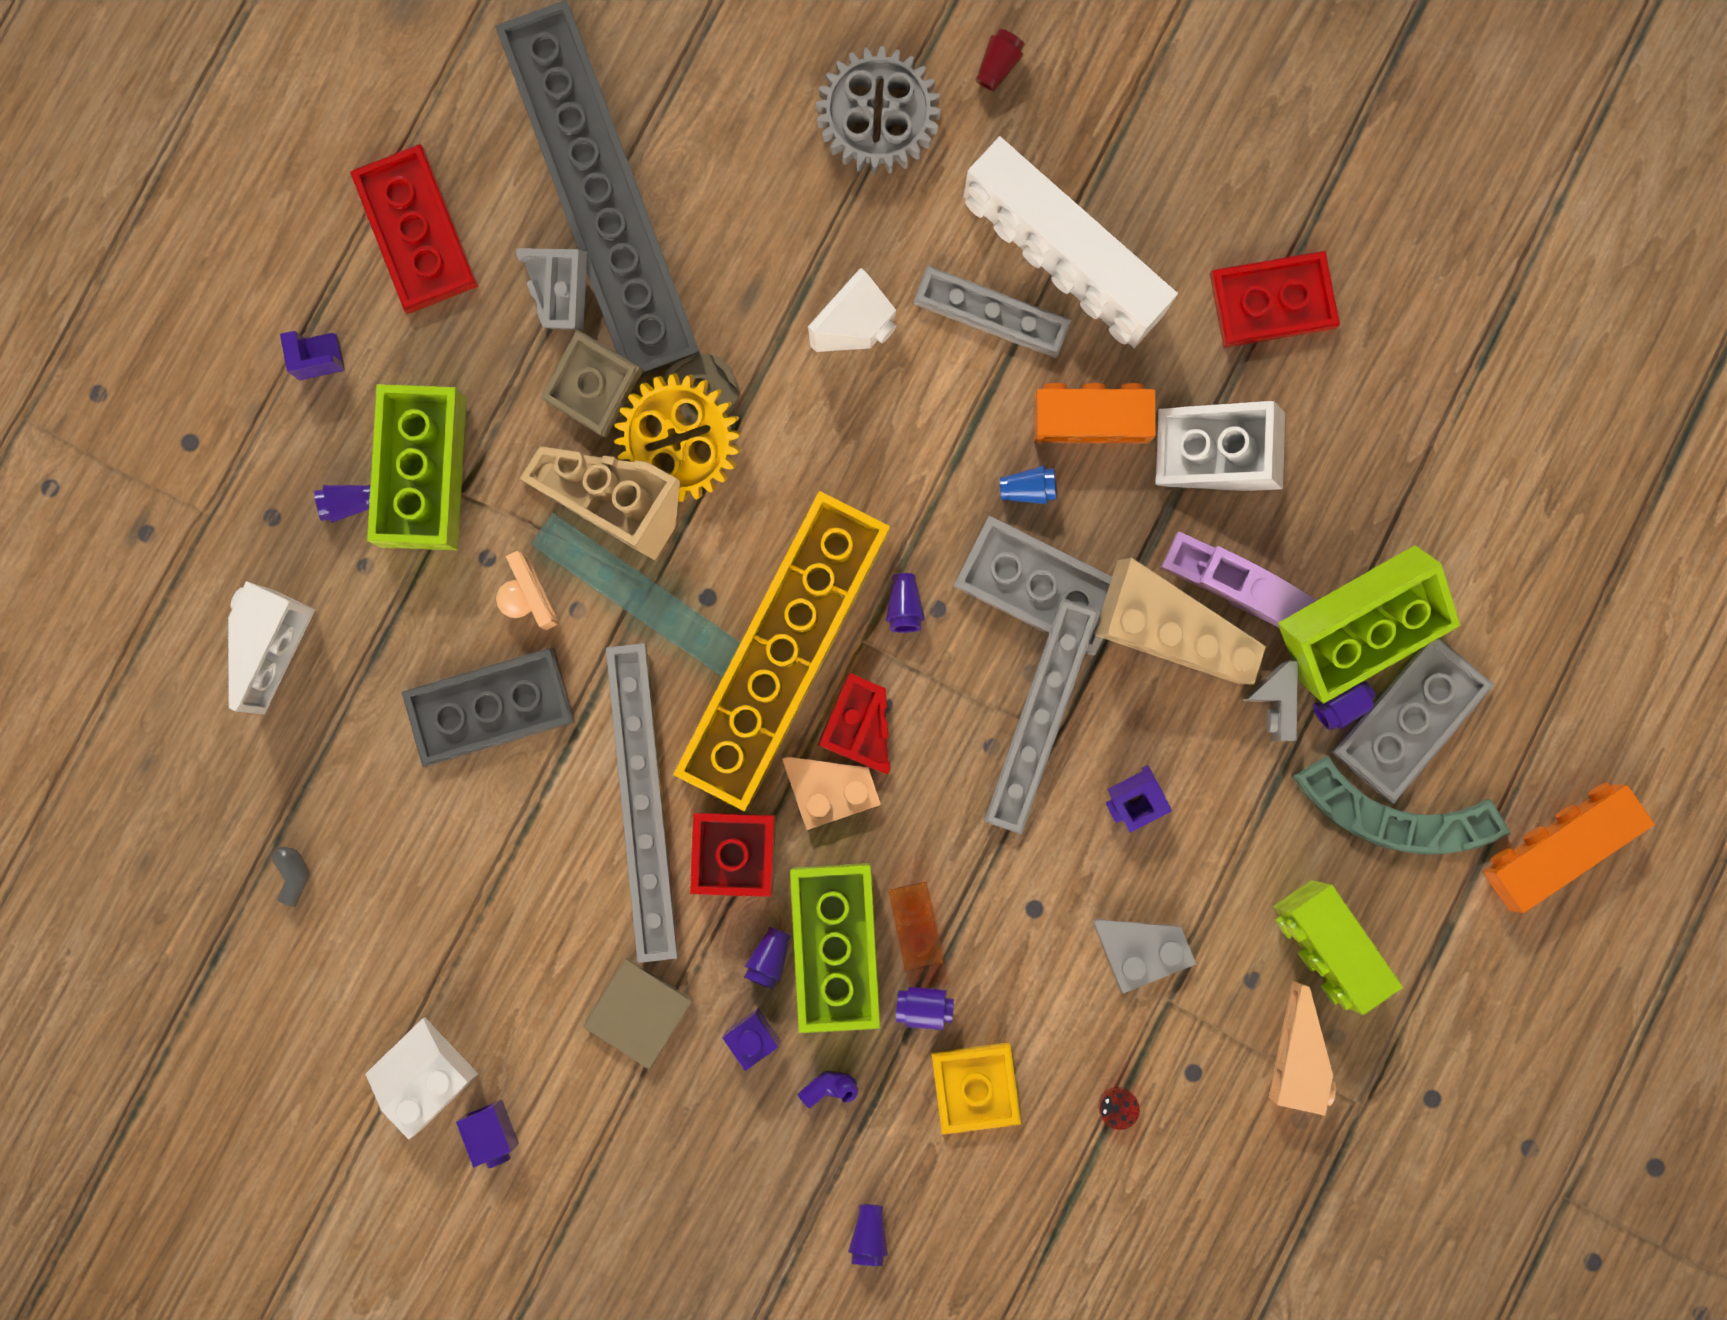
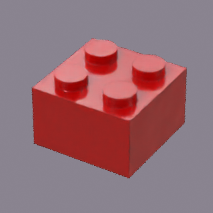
M693 813L690 894L771 897L774 893L776 815Z

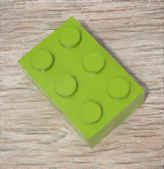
M1310 880L1273 906L1279 915L1275 919L1276 924L1288 939L1293 937L1302 948L1298 952L1299 957L1311 972L1316 970L1325 982L1321 985V988L1334 1005L1339 1003L1346 1011L1350 1009L1365 1015L1403 988L1332 884Z

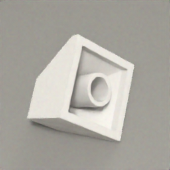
M860 268L808 326L810 346L816 352L870 349L877 341L884 343L897 326L894 324L896 309L869 275Z

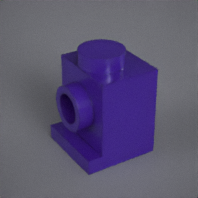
M1149 765L1141 768L1142 772L1107 789L1111 800L1105 802L1116 824L1123 820L1130 833L1172 812ZM1140 795L1137 800L1130 801V799Z

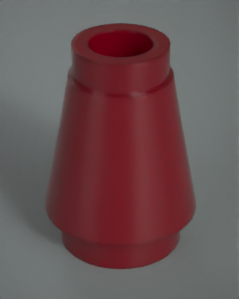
M999 29L996 35H991L975 81L987 90L995 92L997 86L1001 84L1024 56L1022 50L1025 43L1015 34L1004 29Z

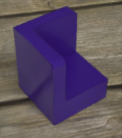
M296 331L280 334L287 372L297 379L305 380L345 371L339 339L335 333L304 338Z

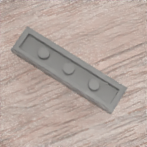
M928 265L913 302L916 306L1053 358H1057L1071 322L1068 318Z

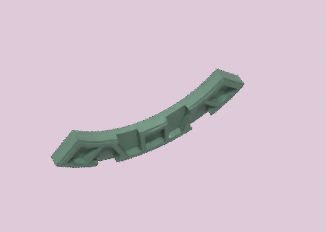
M1324 756L1292 775V778L1305 796L1332 822L1369 843L1387 849L1431 855L1476 849L1511 834L1491 799H1485L1473 806L1444 814H1414L1384 806L1365 796L1340 773L1329 756Z

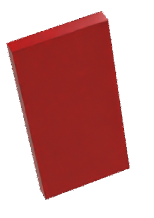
M422 144L350 171L397 295L407 315L479 287Z

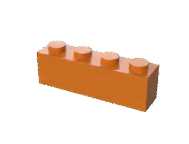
M1609 782L1593 788L1587 794L1589 797L1587 801L1579 806L1573 804L1562 809L1555 815L1557 821L1546 828L1540 826L1531 830L1523 836V844L1514 850L1511 848L1504 849L1490 859L1492 865L1482 872L1509 911L1524 914L1655 825L1628 785L1609 784Z

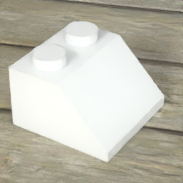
M425 1017L366 1073L381 1111L408 1140L420 1132L479 1075Z

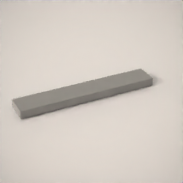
M1061 598L984 822L1022 835L1100 611Z

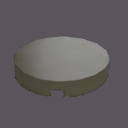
M701 354L697 357L694 355L672 364L666 370L663 379L667 385L669 375L677 373L680 384H682L686 375H693L695 387L701 381L707 380V393L710 394L718 389L722 391L717 400L720 405L731 401V407L725 412L727 417L731 416L734 412L739 398L738 383L730 366L721 358L711 354ZM685 403L682 408V416L687 422L693 424L698 419V410L693 404ZM704 425L692 430H710V426Z

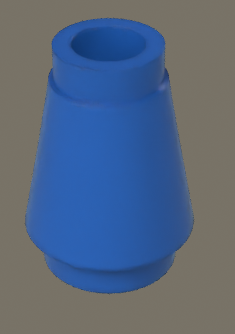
M1043 465L1008 475L1007 477H1000L1002 501L1010 500L1048 504V500H1056L1055 469H1045Z

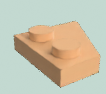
M793 757L782 759L806 830L881 805L868 767Z

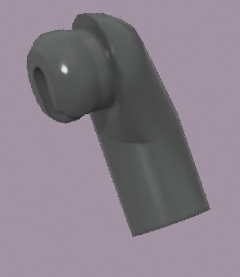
M280 847L275 850L272 856L274 865L285 880L277 900L285 905L296 907L309 878V869L297 850Z

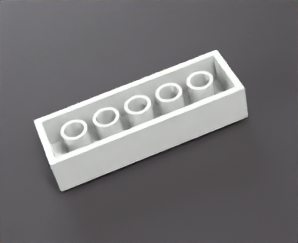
M999 136L967 171L964 198L966 199L965 204L970 211L980 218L985 216L995 225V232L1004 241L1016 243L1023 250V256L1031 265L1036 268L1042 266L1052 275L1051 280L1054 285L1066 294L1071 292L1081 301V308L1094 319L1099 317L1110 327V334L1118 342L1124 345L1128 343L1135 348L1166 314L1178 293L1003 138Z

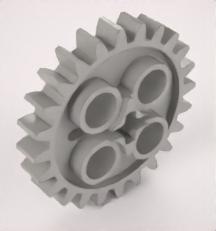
M881 46L878 55L872 57L870 50L866 47L864 48V59L860 60L851 52L849 53L850 65L846 66L844 63L837 61L836 71L838 76L827 72L826 83L829 87H819V97L823 100L816 102V112L823 115L817 117L818 128H826L822 132L823 142L833 141L830 146L832 155L842 150L844 151L842 157L844 165L848 164L853 158L856 159L857 171L859 172L868 163L871 164L873 174L877 173L879 164H884L888 173H892L893 162L896 161L905 169L907 168L908 155L919 160L921 156L919 146L930 148L931 138L927 134H937L938 125L933 121L940 119L941 109L934 106L939 104L940 95L939 93H930L934 89L935 81L934 79L923 81L926 75L925 66L913 70V56L901 62L900 50L898 49L889 58L886 57L885 49ZM881 78L884 81L880 141L875 143L873 142L876 81ZM856 86H864L870 90L864 96H857L851 92ZM895 88H901L907 91L908 94L903 98H895L889 92ZM854 123H862L867 126V130L859 134L851 132L848 128ZM892 125H899L906 131L900 136H894L889 134L887 129Z

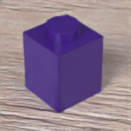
M759 1008L726 1030L722 1037L745 1071L777 1049L781 1041Z
M502 1099L467 1113L456 1121L473 1168L486 1163L488 1169L510 1160L509 1153L519 1145Z

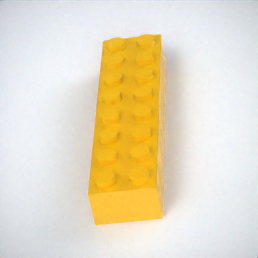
M821 491L818 492L673 774L674 776L743 811H748L890 533L889 525Z

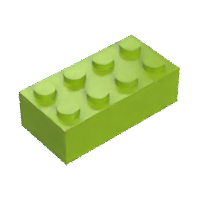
M377 384L368 542L381 548L458 551L467 398L456 387Z
M1416 545L1278 622L1291 660L1298 661V678L1300 683L1323 704L1461 626L1442 564Z
M871 863L792 867L790 869L799 1033L880 1029Z

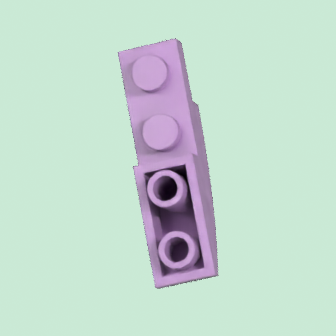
M1182 532L1176 533L1160 567L1161 570L1229 601L1228 604L1279 627L1278 622L1316 601L1305 592L1262 567L1219 546L1214 548Z

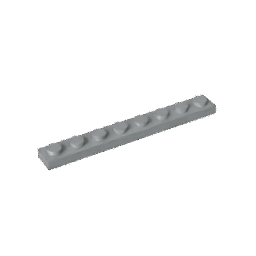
M647 644L607 647L606 656L637 962L677 959L679 953Z

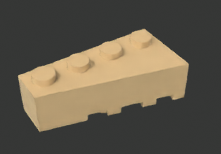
M1133 558L1117 560L1094 632L1095 636L1236 684L1255 683L1266 648L1265 645Z

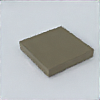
M576 330L540 398L599 435L608 437L621 413L619 411L620 408L626 404L628 396L633 391L644 369L587 334Z
M626 958L583 1027L647 1069H650L693 999L629 958Z

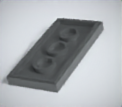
M552 647L402 691L422 767H428L575 723L555 649Z

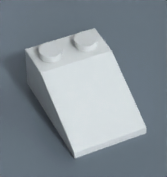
M1275 401L1159 409L1156 485L1234 491L1283 489L1285 412Z
M246 581L244 587L239 588L234 594L230 605L232 611L228 617L229 708L236 712L265 715L316 609L275 590Z

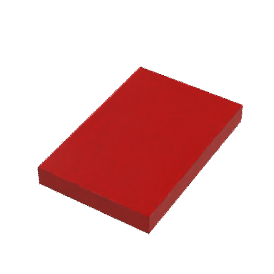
M1326 251L1215 269L1210 272L1223 348L1332 330L1340 326Z

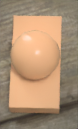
M520 551L507 555L506 558L517 580L507 581L499 588L496 602L500 611L511 618H520L532 611L538 626L544 630H549L559 625V620L529 557Z

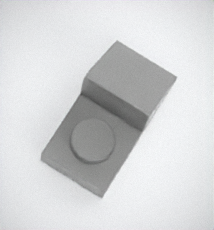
M1288 661L1278 665L1242 699V701L1272 702V709H1268L1266 713V730L1268 733H1271V741H1297L1298 661Z

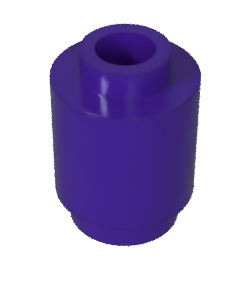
M1364 680L1324 704L1320 700L1317 701L1312 707L1317 718L1327 730L1331 731L1336 727L1342 729L1374 708L1372 700L1375 698V694L1371 686Z
M909 987L908 991L898 990L896 1022L906 1023V1027L944 1030L945 1022L952 1023L954 999L946 998L947 990Z

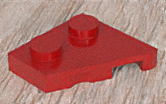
M847 673L817 745L888 775L890 772V762H888L887 738H889L888 722L886 721L885 713L887 708L886 688L852 673Z

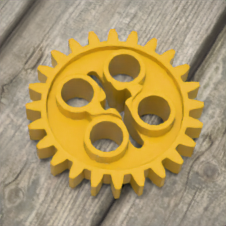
M677 373L669 375L668 385L661 376L655 377L654 389L647 383L640 385L643 397L635 393L628 396L629 401L634 407L620 408L619 411L628 419L627 421L615 424L616 428L625 433L623 437L614 440V443L624 445L626 448L625 452L617 456L619 460L629 459L630 462H635V460L648 462L680 481L678 499L680 502H684L687 500L689 490L695 499H699L702 497V486L710 493L716 490L713 478L722 483L728 479L722 468L734 469L737 464L729 458V455L741 452V448L733 445L732 440L741 437L742 432L731 430L730 425L737 422L739 417H727L725 412L731 407L732 403L730 401L719 404L717 400L722 392L720 389L710 394L707 393V380L701 381L695 387L693 375H686L682 384H680ZM685 403L693 404L698 410V419L693 424L687 422L682 416V408ZM649 415L656 416L660 420L662 429L659 435H654L648 431L646 420ZM704 425L710 426L709 432L690 437L681 443L675 442L652 451L647 449V444L668 438L675 433L681 434ZM697 441H704L711 448L709 460L705 461L697 457L695 453ZM661 453H668L674 459L675 467L672 472H667L661 468L659 464Z

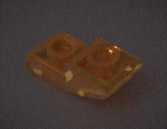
M927 881L888 889L905 972L944 964Z

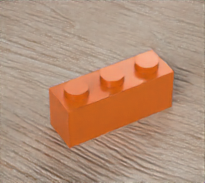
M1048 383L1043 385V389H1037L1034 395V443H1150L1156 436L1155 389H1144V384L1128 383L1121 385V389H1106L1105 384L1088 383L1082 385V389H1067V385L1063 383Z

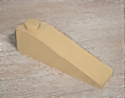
M540 446L520 477V480L654 561L676 526L680 481L648 462L637 460L635 462L621 461L610 456H603L602 458L587 456L580 452Z

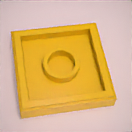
M1010 1042L931 1052L942 1135L1021 1125Z

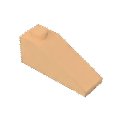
M1292 981L1268 1098L1280 1106L1325 1116L1327 1105L1331 1106L1333 1104L1336 1084L1332 1081L1333 1073L1310 987L1300 982Z

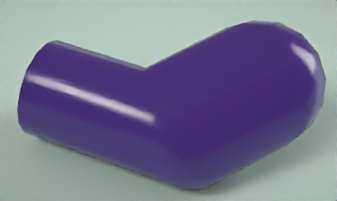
M827 1070L820 1073L798 1093V1096L809 1109L826 1095L841 1098L842 1102H851L858 1095L857 1082L847 1073Z

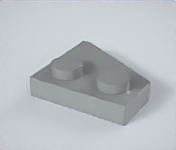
M517 248V258L525 263L531 279L526 283L531 297L536 301V311L542 327L584 330L587 251L579 249Z
M1095 919L1092 921L1121 993H1126L1196 965L1180 926Z

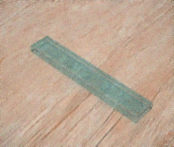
M551 514L532 541L531 545L721 677L725 675L741 643L740 641L556 514Z

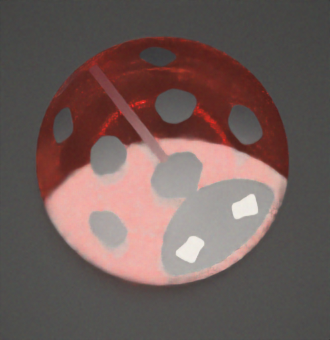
M1113 1087L1106 1090L1100 1097L1098 1111L1106 1125L1116 1130H1124L1135 1124L1139 1117L1140 1106L1136 1097L1129 1090L1122 1087Z

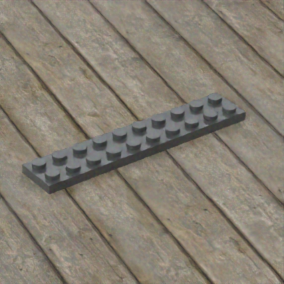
M563 0L495 25L579 250L587 251V274L616 352L644 369L640 378L670 367L672 364L688 357L700 356L701 354L568 1Z

